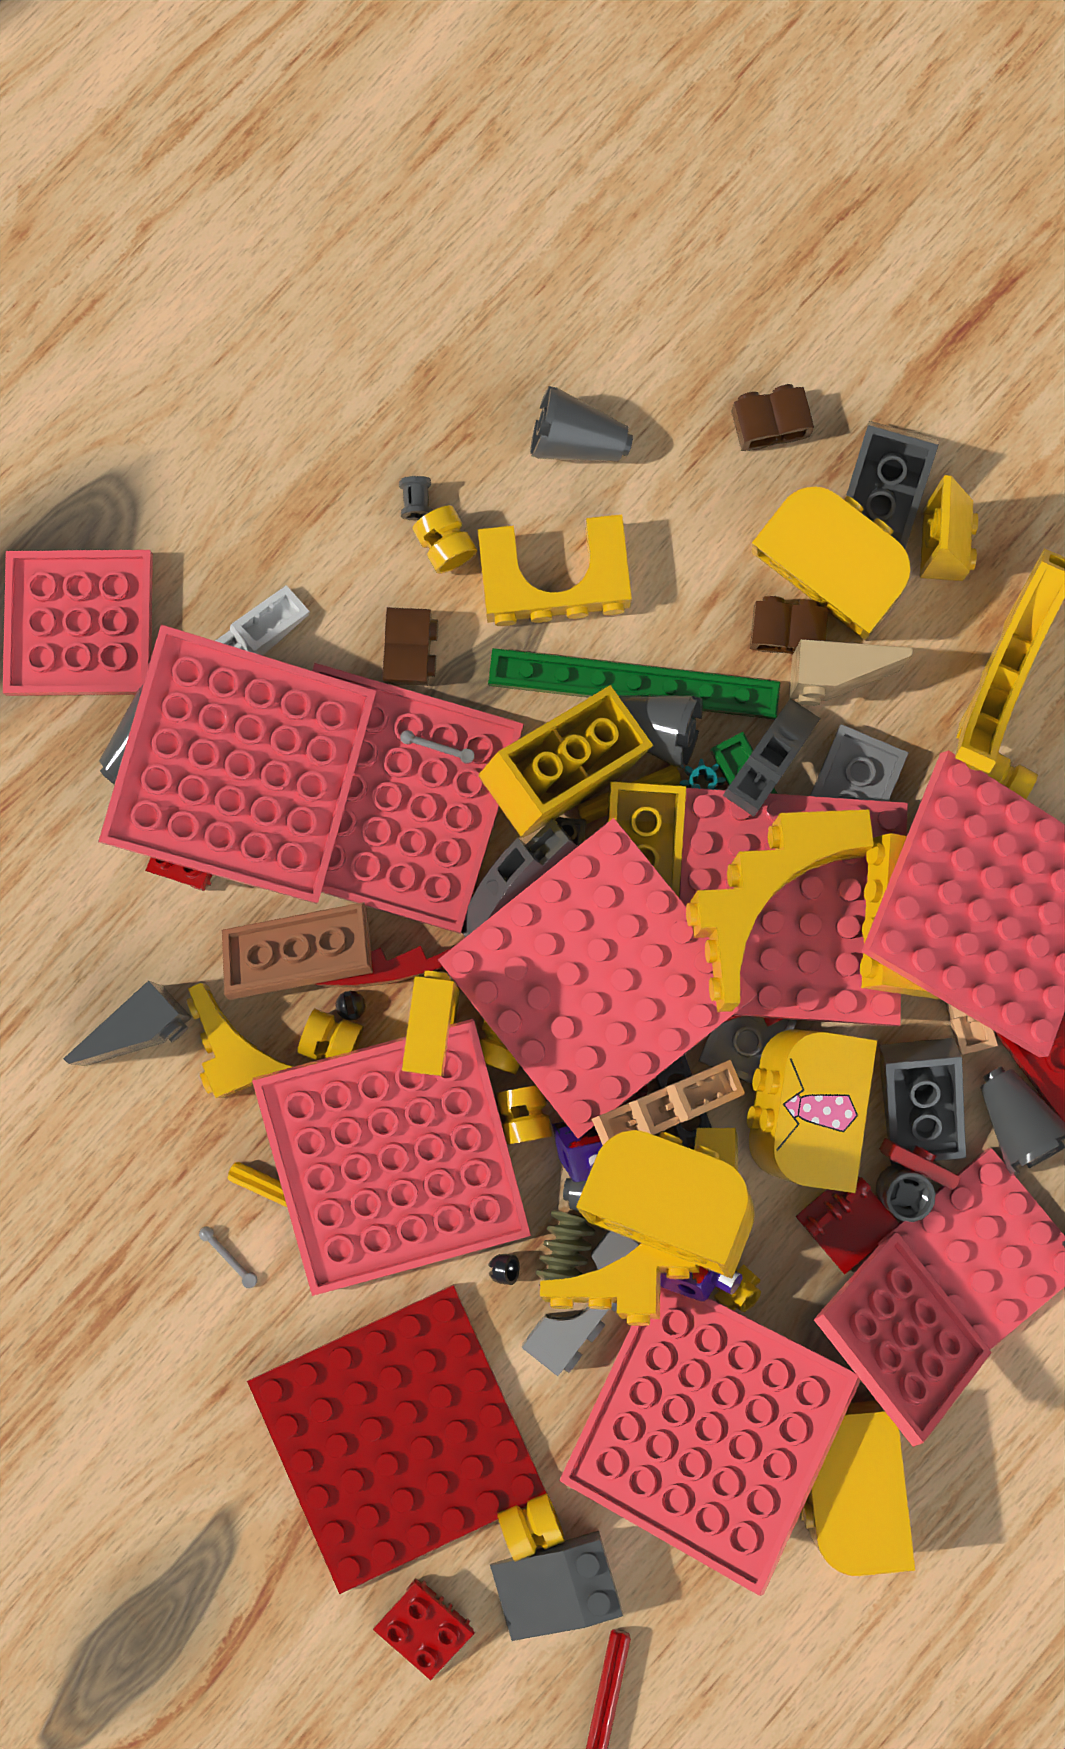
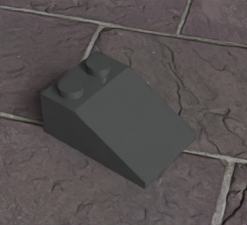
M869 420L846 496L856 500L864 508L862 514L871 521L878 518L886 523L893 530L891 536L905 549L939 446V440Z
M148 980L63 1059L71 1065L87 1066L165 1043L168 1039L174 1042L186 1032L188 1026L185 1023L192 1017L162 985Z
M954 1038L879 1045L881 1083L888 1139L911 1151L917 1145L936 1155L934 1161L966 1158L962 1056ZM890 1159L891 1165L899 1164Z
M599 1530L566 1540L548 1549H537L534 1555L516 1562L511 1557L490 1564L512 1641L587 1628L623 1616L621 1603Z

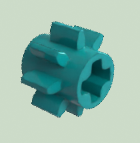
M700 759L696 769L693 770L689 766L685 767L684 771L690 779L680 781L679 785L686 786V788L701 789L699 784L693 783L697 782L699 775H705L706 781H712V783L708 784L707 789L717 790L715 787L725 784L726 778H717L718 764L710 768L705 766L703 759Z

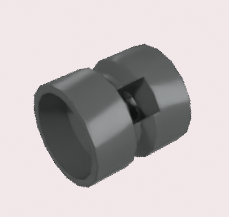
M895 1164L883 1170L877 1179L876 1193L878 1199L895 1217L902 1221L915 1222L925 1218L931 1212L935 1204V1192L933 1185L922 1174L901 1164Z

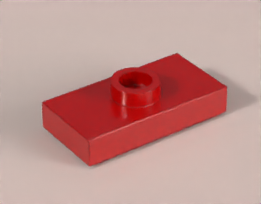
M884 1138L879 1148L880 1152L889 1159L950 1189H955L961 1179L960 1176L951 1170L935 1163L936 1155L917 1145L911 1151Z

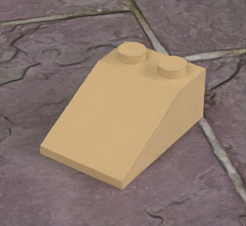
M801 639L792 655L789 699H798V703L801 705H820V701L830 700L899 672L911 658L913 648Z

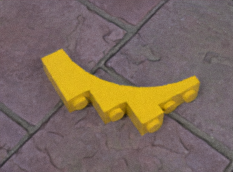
M1045 548L1004 622L1002 636L982 671L979 687L959 723L956 735L959 742L955 758L965 762L969 769L982 770L989 774L993 769L1006 727L1025 679L1065 598V557Z
M869 809L780 813L772 826L768 828V844L770 849L775 850L739 851L727 869L729 887H734V889L698 890L691 903H687L686 919L688 926H693L694 938H710V940L705 942V956L707 963H712L714 977H711L709 980V994L711 1001H716L717 1012L733 1011L740 1004V970L745 945L755 920L766 903L783 886L807 871L838 860L864 857L867 851L874 846Z
M199 983L188 988L191 998L187 999L189 1010L194 1019L200 1018L205 1032L200 1033L202 1043L208 1054L213 1052L215 1058L202 1063L205 1072L200 1073L202 1084L208 1094L213 1092L215 1098H223L252 1086V1079L254 1077L293 1067L260 1051L242 1036L221 1011L207 984Z
M697 1128L694 1150L696 1151L697 1146L709 1148L719 1154V1160L730 1164L738 1171V1135L736 1129ZM641 1243L626 1256L599 1270L572 1278L540 1281V1297L545 1302H550V1307L555 1309H572L573 1303H589L588 1308L605 1310L612 1309V1303H617V1314L621 1319H627L628 1325L647 1326L650 1325V1319H660L661 1273H666V1277L670 1279L690 1278V1273H699V1266Z

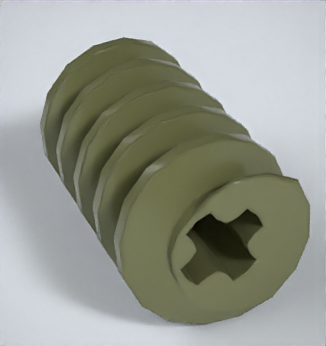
M558 1210L552 1211L551 1216L560 1221L559 1225L547 1227V1230L555 1235L556 1239L544 1241L543 1245L549 1248L552 1254L540 1255V1260L548 1265V1269L536 1270V1275L543 1280L565 1279L582 1275L583 1273L576 1269L575 1266L587 1265L588 1259L582 1256L579 1251L591 1249V1244L584 1240L583 1236L594 1235L595 1229L586 1224L587 1220L582 1216Z

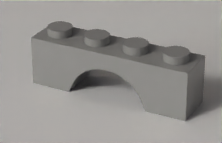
M608 1230L592 1251L591 1256L599 1270L626 1256L640 1244ZM612 1303L611 1310L614 1312L617 1310V1303ZM587 1307L580 1313L568 1317L544 1314L522 1343V1349L556 1376H559L563 1369L569 1373L582 1356L578 1349L584 1341L588 1339L590 1342H593L604 1328L605 1324L601 1319L609 1309L600 1310Z

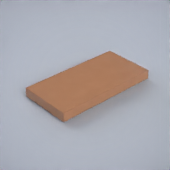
M364 902L222 930L224 995L228 1000L373 973L368 912Z

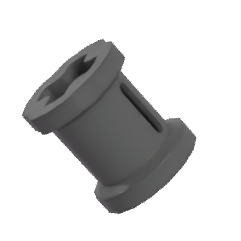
M408 476L399 481V488L403 490L404 508L401 509V517L403 519L419 520L427 513L433 511L429 507L428 488L431 486L430 478L425 476Z

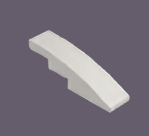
M286 585L233 622L230 626V631L215 641L263 656L304 620L310 611Z

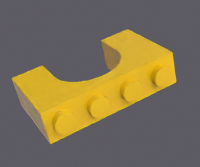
M622 514L586 518L585 530L589 568L583 579L576 586L562 592L539 590L523 577L518 566L514 525L478 529L487 623L495 622L496 626H511L517 623L516 620L531 618V622L542 623L551 621L553 619L552 616L567 615L568 619H580L589 615L588 612L603 611L604 615L624 613V609L631 607L632 596Z
M889 833L874 837V846L866 853L868 878L864 889L866 900L865 921L862 926L864 944L907 836ZM863 953L860 963L861 988L940 999Z
M425 971L424 977L415 976L402 1065V1071L443 1076L449 1029L451 1024L456 1023L460 990L455 982L449 979L450 976L447 973Z

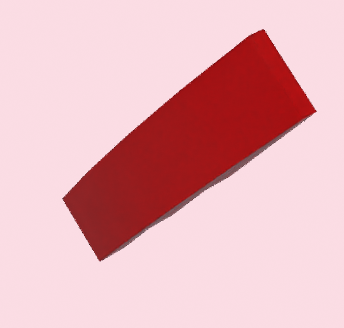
M419 946L387 960L384 951L378 948L371 951L373 973L316 983L315 985L318 987L358 988L398 983L414 979L415 976L422 977L425 971L439 972L444 970L445 968L438 959L451 949L427 959L422 947Z

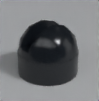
M345 991L336 1000V1011L346 1020H357L365 1012V999L356 991ZM347 996L352 997L354 1014L348 1015L345 1000Z
M498 1254L489 1262L488 1266L492 1267L489 1276L494 1282L504 1285L515 1284L520 1271V1264L516 1255Z

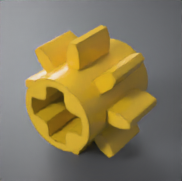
M743 1264L739 1270L737 1268L735 1270L742 1274V1281L737 1291L731 1295L715 1286L719 1292L714 1298L722 1305L734 1311L738 1308L741 1312H746L760 1298L761 1290L756 1286L761 1280Z

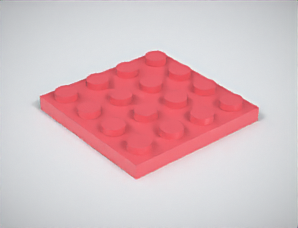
M151 550L6 551L3 694L6 696L136 695L139 688L144 684L151 660L153 553Z
M987 1148L957 1174L961 1179L955 1189H950L943 1185L935 1192V1204L925 1218L915 1222L900 1221L899 1225L877 1244L879 1246L887 1236L897 1231L991 1350L1065 1287V1248L1062 1245V1241H1065V1235L1016 1176L1010 1175L1006 1164L992 1148Z
M897 1231L882 1241L814 1318L820 1329L913 1447L925 1442L992 1353Z

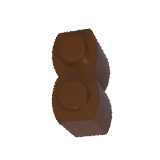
M785 384L775 388L771 394L759 395L758 392H748L738 397V400L733 404L731 412L741 451L757 450L774 444L802 440L811 436L814 424L804 387H794L792 384Z
M763 597V601H756L754 605L750 649L793 655L801 639L826 641L829 608L820 607L821 603L815 600H800L799 605L784 603V598Z
M387 607L383 659L384 683L428 686L429 677H435L436 655H430L431 641H437L438 619H432L431 609Z

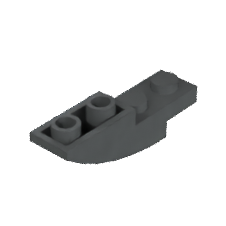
M790 698L723 796L752 816H755L821 718Z
M553 818L527 844L517 838L488 871L469 903L462 929L464 937H467L577 847L563 827Z

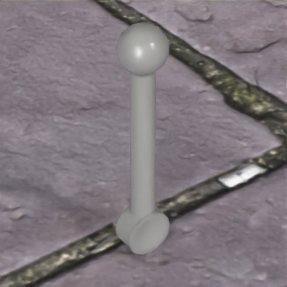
M410 730L402 732L400 736L404 744L415 743L459 757L465 764H469L474 760V752L471 749L466 748L461 751L417 737Z
M210 1227L201 1228L199 1231L200 1239L208 1241L242 1277L244 1287H254L257 1283V1276L254 1273L246 1272L213 1236L214 1233Z

